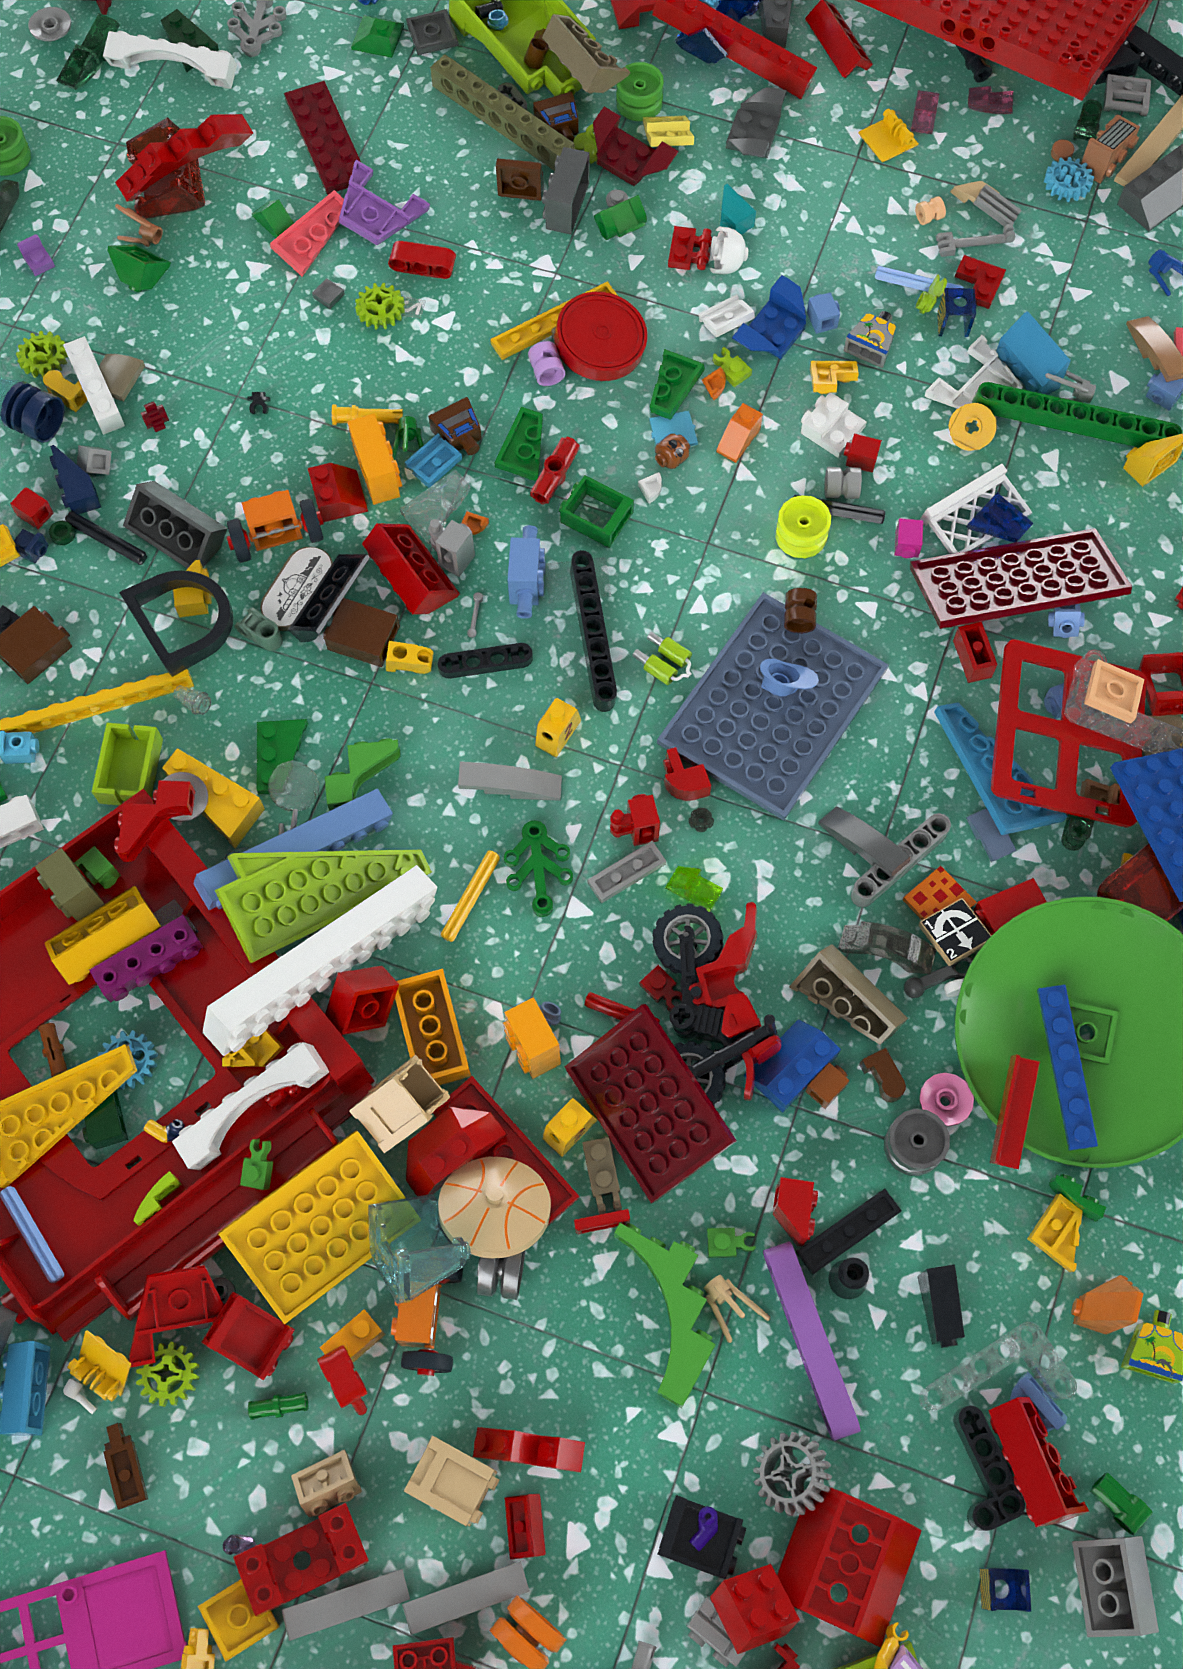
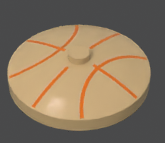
M485 1157L468 1162L447 1178L439 1194L438 1215L446 1236L463 1251L483 1258H505L527 1250L543 1235L550 1219V1195L542 1178L529 1166L509 1158Z

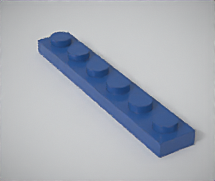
M1066 985L1038 988L1037 993L1068 1150L1097 1147L1098 1143Z

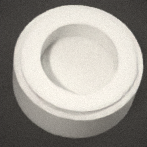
M964 978L945 984L944 990L947 997L959 995Z

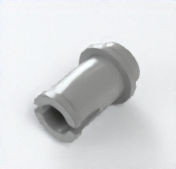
M638 1641L631 1669H650L657 1647Z

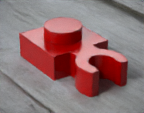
M659 965L639 982V985L657 1003L663 998L670 1012L675 1007L671 1003L673 999H679L682 1002V993L673 990L677 983Z

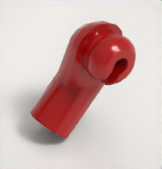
M296 1084L278 1089L270 1094L265 1101L274 1110L288 1096H297L301 1092V1086Z

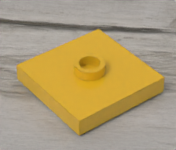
M241 1579L198 1606L225 1662L279 1628L272 1611L259 1617L254 1615Z

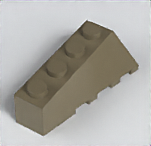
M553 14L542 38L548 44V48L560 58L559 61L570 70V74L580 82L584 91L590 94L594 92L604 93L629 76L630 71L626 67H618L616 65L618 60L612 55L608 56L601 51L602 46L597 41L587 38L588 33L572 18Z
M833 944L819 951L789 986L794 991H800L808 996V1000L813 1003H819L831 1011L830 1014L838 1019L841 1017L851 1023V1027L879 1045L893 1036L908 1019Z

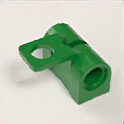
M639 195L594 215L599 231L605 240L627 235L642 228L647 222V216Z

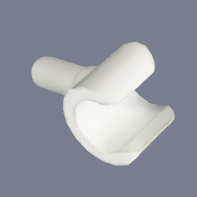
M69 1379L64 1386V1394L79 1402L93 1414L97 1408L83 1395L79 1394L83 1384L74 1379Z

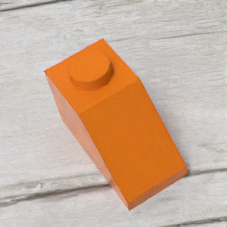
M742 403L730 419L716 452L736 463L761 430L763 414Z

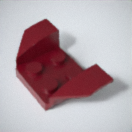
M605 106L602 108L593 121L597 147V165L632 186L639 183L644 176L668 169L678 154V150L663 141L656 150L618 128L620 115Z

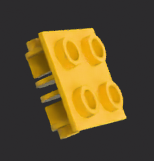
M886 109L883 112V120L858 132L882 163L919 144L914 139V134L907 129V125L903 123L902 119H898L894 110Z
M86 1330L78 1360L74 1358L67 1368L70 1370V1374L80 1382L84 1379L83 1384L85 1386L93 1380L89 1389L94 1390L103 1400H110L112 1402L118 1395L120 1397L123 1395L131 1363L122 1353L115 1352L107 1346L101 1337L94 1336Z

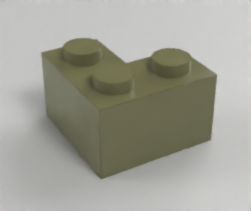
M62 848L35 866L40 873L37 877L38 881L45 890L51 889L54 894L50 898L67 918L73 916L77 921H80L105 905L92 885L84 878Z

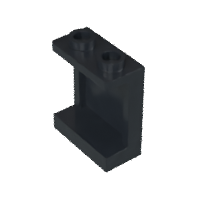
M675 1495L657 1555L726 1580L727 1574L733 1575L737 1563V1557L733 1556L736 1544L742 1545L746 1527L742 1526L743 1519L715 1510L718 1516V1531L699 1552L689 1540L699 1530V1512L706 1506Z

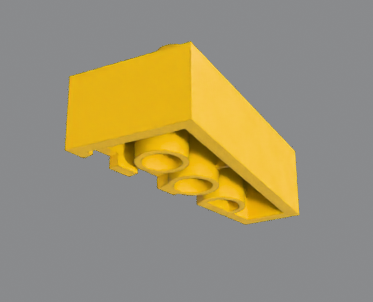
M178 748L162 767L166 776L177 772H187L196 775L204 782L208 791V803L201 814L212 823L216 830L235 849L265 810L260 797Z

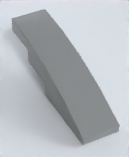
M460 762L459 789L484 790L485 794L510 795V799L561 801L562 775L514 766Z
M520 1561L402 1604L410 1634L412 1635L511 1599L516 1595L527 1593L530 1590Z
M403 1569L294 1605L282 1610L288 1639L291 1641L410 1600Z

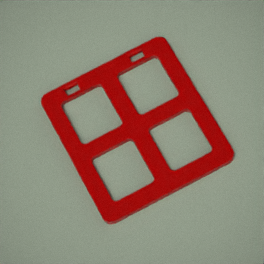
M1016 639L1010 640L1005 645L1003 654L991 791L997 797L1125 828L1133 826L1137 819L1121 788L1119 805L1082 797L1076 793L1079 746L1083 745L1119 754L1122 757V761L1142 757L1146 676L1139 670L1108 663L1144 679L1136 719L1131 724L1125 722L1124 736L1085 727L1081 722L1085 677L1090 678L1093 664L1097 660ZM1022 662L1059 670L1064 673L1061 720L1024 712L1018 708ZM1016 729L1058 740L1055 789L1016 781L1012 778ZM1021 788L1033 791V798L1020 795ZM1096 806L1108 809L1107 815L1095 813Z

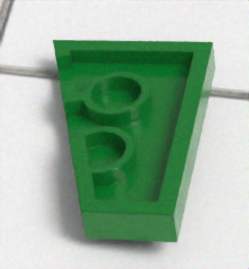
M664 349L658 381L655 384L650 403L651 413L671 420L704 372V363Z
M524 407L520 408L494 462L495 468L537 481L539 477L543 426L542 413Z
M307 719L257 722L258 795L284 793L293 768V760L300 748L303 732L306 731L308 725Z

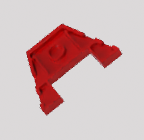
M205 1265L147 1275L128 1357L131 1367L156 1363L153 1333L210 1322L213 1324L224 1304Z

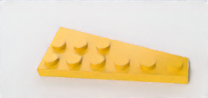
M124 1044L0 1101V1188L8 1187L137 1072L128 1045Z

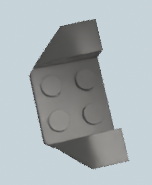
M766 87L742 102L741 108L737 110L727 138L726 148L739 151L743 155L768 158L779 126L782 104L787 90Z

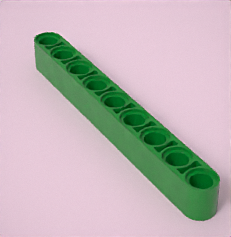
M984 382L979 385L972 400V403H980L987 406L994 416L1138 448L1146 442L1183 434L1181 427L1172 422L992 382Z

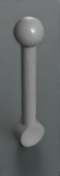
M480 592L473 595L475 605L471 627L467 631V635L471 638H474L477 634L475 630L479 604L483 601V595Z

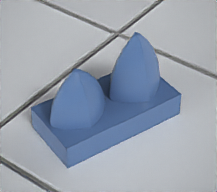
M1027 1371L1019 1378L1016 1386L1013 1388L1010 1400L1017 1397H1030L1033 1404L1037 1406L1036 1410L1047 1431L1049 1432L1054 1428L1056 1430L1060 1429L1066 1424L1068 1417Z

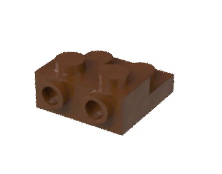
M497 158L498 196L542 200L544 177L541 163Z

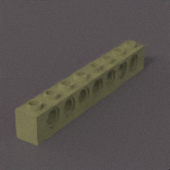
M444 54L430 67L432 86L552 170L555 171V160L557 155H561L563 147L575 149L572 141Z

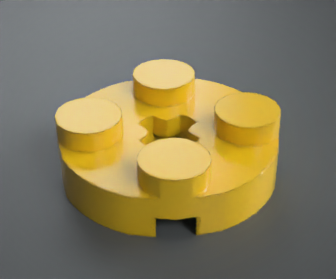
M965 404L956 409L950 418L948 426L951 439L956 446L963 450H980L990 444L995 437L997 419L993 412L983 404ZM976 420L979 430L973 431L970 434L968 432L969 428L966 425L968 422L972 423Z

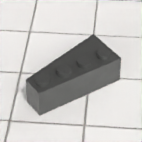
M758 0L763 37L782 48H786L792 0Z

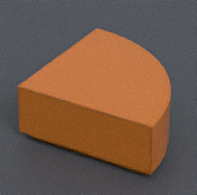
M722 367L702 379L713 400L720 396L726 384V376Z
M466 511L461 523L470 528L472 535H476L487 527L489 518Z

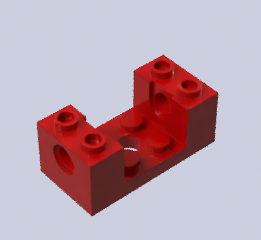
M346 1503L319 1515V1519L265 1545L261 1543L233 1557L256 1617L369 1562ZM299 1552H307L311 1557L309 1567L304 1570L297 1569L293 1563L295 1555Z

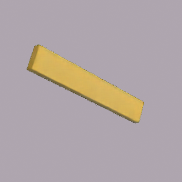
M608 281L587 291L607 292L617 295ZM568 301L491 338V345L499 357L504 360L552 336L551 331L556 327L559 314Z

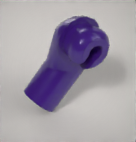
M709 1506L700 1510L698 1516L699 1530L689 1540L699 1552L718 1531L717 1512Z

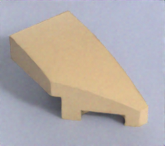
M977 181L954 186L950 193L963 203L968 200L974 203L986 183Z

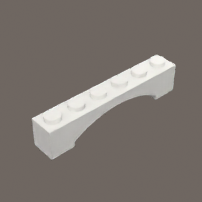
M117 31V33L108 32L103 57L110 66L131 69V65L149 60L184 62L204 73L211 85L232 89L237 63L232 55L224 50L216 52L203 46L195 48L182 42L174 44L161 38L153 40L144 35L132 36L124 31Z
M304 1042L294 1044L287 1050L288 1054L281 1059L270 1062L265 1067L266 1070L263 1073L245 1081L242 1089L225 1096L222 1099L223 1103L204 1112L200 1116V1121L183 1128L179 1132L180 1136L172 1142L188 1169L201 1170L221 1155L219 1148L226 1133L238 1117L253 1103L269 1093L287 1086L297 1084L298 1086L309 1088L328 1074L330 1071L314 1046Z

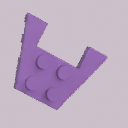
M356 160L340 212V224L378 245L428 212L430 203L415 194H412L400 210L365 189V185L373 176V169Z

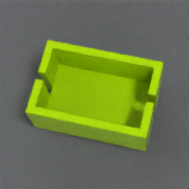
M106 723L92 787V794L99 804L120 806L123 801H127L143 788L152 797L163 738L157 727L134 725L133 732L129 724Z

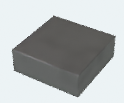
M327 278L312 292L313 298L329 309L345 295L344 289Z

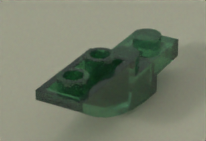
M98 13L82 45H75L56 81L74 90L86 84L106 61L103 53L108 32H117L120 26L118 21Z

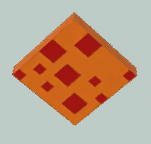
M939 866L902 899L921 920L961 898L965 900L971 909L977 903L942 866Z

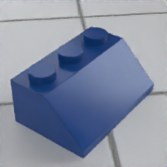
M799 1019L781 1036L780 1051L765 1062L754 1064V1086L781 1112H784L806 1090L810 1082L829 1062L832 1063L837 1058L841 1050L821 1030Z

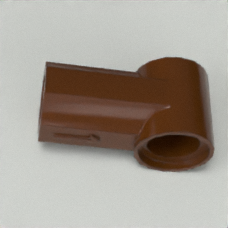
M544 28L536 30L524 57L525 64L533 69H540L549 50L548 44L542 38L546 30Z

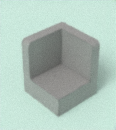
M79 445L77 465L85 472L109 475L112 451L99 447Z

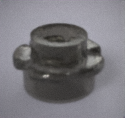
M697 808L691 812L689 825L695 828L696 831L705 832L713 826L714 819L708 809Z

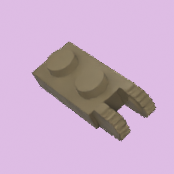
M609 1137L582 1142L593 1198L596 1199L598 1214L606 1213L602 1196L612 1194L614 1211L622 1210L619 1197L620 1188Z

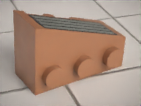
M1118 114L1106 124L1105 131L1100 130L1096 136L1098 138L1096 140L1094 138L1089 140L1081 165L1087 163L1086 169L1093 170L1091 175L1094 176V181L1100 184L1106 177L1110 178L1116 169V164H1121L1124 161L1128 149L1132 150L1139 140L1137 134L1140 126Z

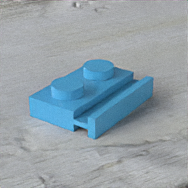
M436 434L404 463L406 469L412 471L415 477L430 488L462 460V454L449 442L444 441L439 434Z

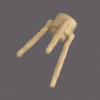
M721 1274L713 1278L703 1288L708 1294L705 1298L711 1306L719 1326L729 1343L732 1342V1337L716 1301L719 1305L726 1301L740 1318H744L745 1314L731 1298L735 1294L765 1320H770V1316L738 1290L729 1279L725 1280Z

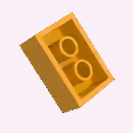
M375 413L347 421L353 449L373 505L399 498V487H402L399 476L400 471L396 460L392 457V448L389 440H386V432L382 421H377Z
M534 997L504 1012L506 1019L503 1022L505 1038L511 1050H517L518 1063L524 1074L529 1072L532 1079L561 1065L559 1043Z

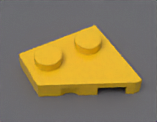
M1056 1194L1027 1239L1067 1271L1074 1272L1077 1266L1074 1260L1076 1246H1079V1226L1081 1225L1083 1211L1062 1194Z

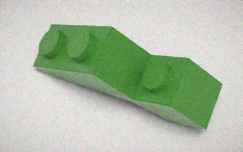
M384 738L379 740V742L368 743L360 741L354 743V745H347L350 773L335 772L330 776H325L326 799L329 811L354 800L358 789L365 781L400 758L401 752L398 739Z

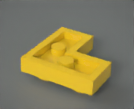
M811 361L810 374L813 392L820 394L837 392V381L843 383L858 381L857 361Z

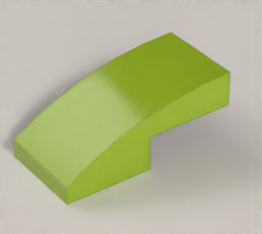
M170 1171L152 1187L139 1206L134 1217V1222L138 1226L161 1210L163 1206L160 1202L182 1185Z

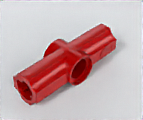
M568 436L562 437L552 455L545 460L544 469L530 491V496L536 502L542 505L549 504L558 486L565 481L566 472L580 450V445L573 438Z

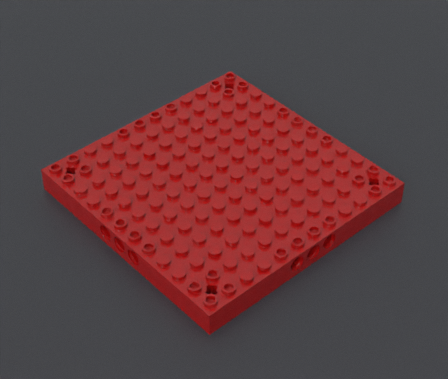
M1153 0L855 1L1083 101Z

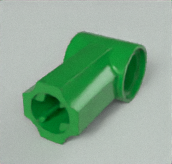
M1108 1472L1104 1473L1090 1490L1114 1514V1520L1133 1536L1153 1514L1145 1502L1136 1495L1130 1494Z

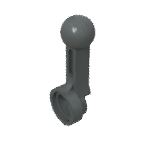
M967 956L951 966L947 965L921 978H909L904 984L906 995L911 998H919L926 989L948 979L955 978L957 980L964 978L966 973L957 972L956 965L961 961H967L971 964L973 958Z

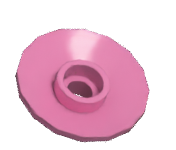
M940 1073L926 1080L921 1088L919 1101L922 1110H928L936 1114L949 1127L958 1125L968 1118L973 1110L974 1097L965 1080L955 1074ZM943 1097L947 1098L949 1105H942L940 1099Z

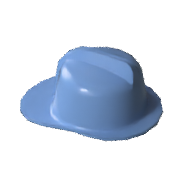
M766 659L760 664V671L763 674L761 686L776 696L786 697L795 693L797 689H811L819 682L818 675L813 670L801 665L786 663L776 659Z

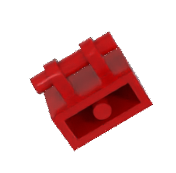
M638 794L629 799L627 814H624L619 809L611 814L610 832L614 837L619 838L623 835L631 834L634 846L648 844L651 841H659L660 820L653 794L648 796L646 794Z

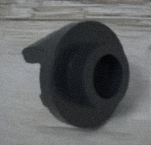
M252 392V396L247 397V401L252 402L249 406L250 413L255 414L256 406L261 405L263 407V414H268L269 408L265 402H270L271 398L266 397L265 392Z

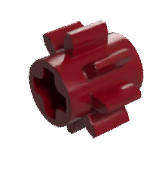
M154 401L145 404L144 408L146 411L140 414L147 429L153 427L155 432L165 429L164 423L169 421L163 405L156 406Z

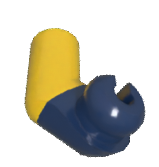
M150 1119L145 1124L143 1130L159 1141L166 1143L180 1136L179 1132L185 1125L183 1121L175 1119L173 1123L171 1122L163 1127Z

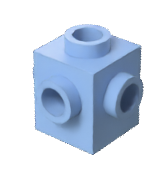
M1080 603L1053 608V612L1048 613V627L1053 628V637H1078L1079 627H1084L1085 614L1081 612Z

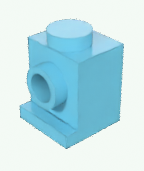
M0 731V758L5 764L35 763L36 753H39L40 746L39 740L34 737L32 732L6 733L5 731Z

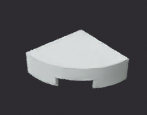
M659 472L638 481V486L648 503L653 502L661 492L662 478Z

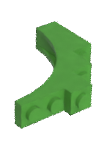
M619 1223L614 1232V1237L632 1249L647 1265L659 1284L667 1305L671 1327L670 1354L666 1373L657 1394L682 1408L716 1345L711 1342L713 1337L700 1329L697 1332L691 1330L707 1301L706 1298L702 1297L704 1292L693 1285H689L688 1288L683 1286L698 1258V1254L694 1253L696 1249L684 1241H681L680 1244L674 1241L668 1251L665 1249V1243L655 1237H651L649 1240L640 1235L642 1231L633 1224L627 1223L625 1226Z

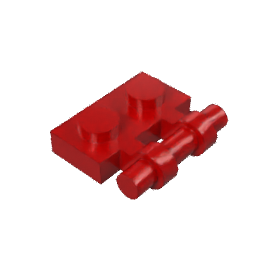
M674 226L668 268L690 270L691 263H695L699 270H705L710 258L708 251L711 246L712 231L705 228L701 236H696V228ZM694 247L700 248V251L693 252Z

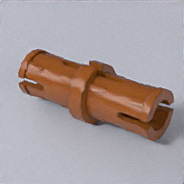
M46 1023L38 1027V1031L44 1046L42 1050L43 1056L48 1060L51 1077H54L68 1069L63 1056L64 1046L59 1042L56 1026L54 1023Z

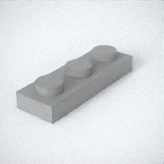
M651 841L589 878L587 883L602 904L666 865V860L654 842Z

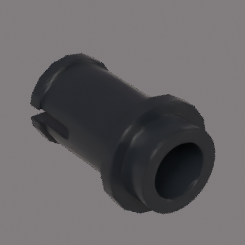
M491 0L489 3L475 6V14L480 20L487 18L491 11L503 10L500 0Z

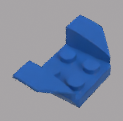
M781 275L771 287L769 301L749 326L743 323L732 339L750 351H766L781 360L806 327V312L800 286Z

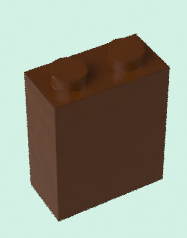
M343 598L333 613L331 625L326 627L323 634L327 650L382 667L387 657L389 641H394L400 628L398 615Z
M35 606L0 634V659L27 685L73 647L68 640L70 634L61 625L55 626L51 615L45 610L39 611Z

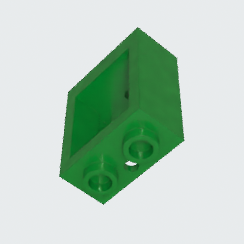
M584 475L580 482L577 481L574 484L568 500L564 499L559 507L560 522L610 548L634 513V500ZM586 495L616 509L603 529L574 514Z

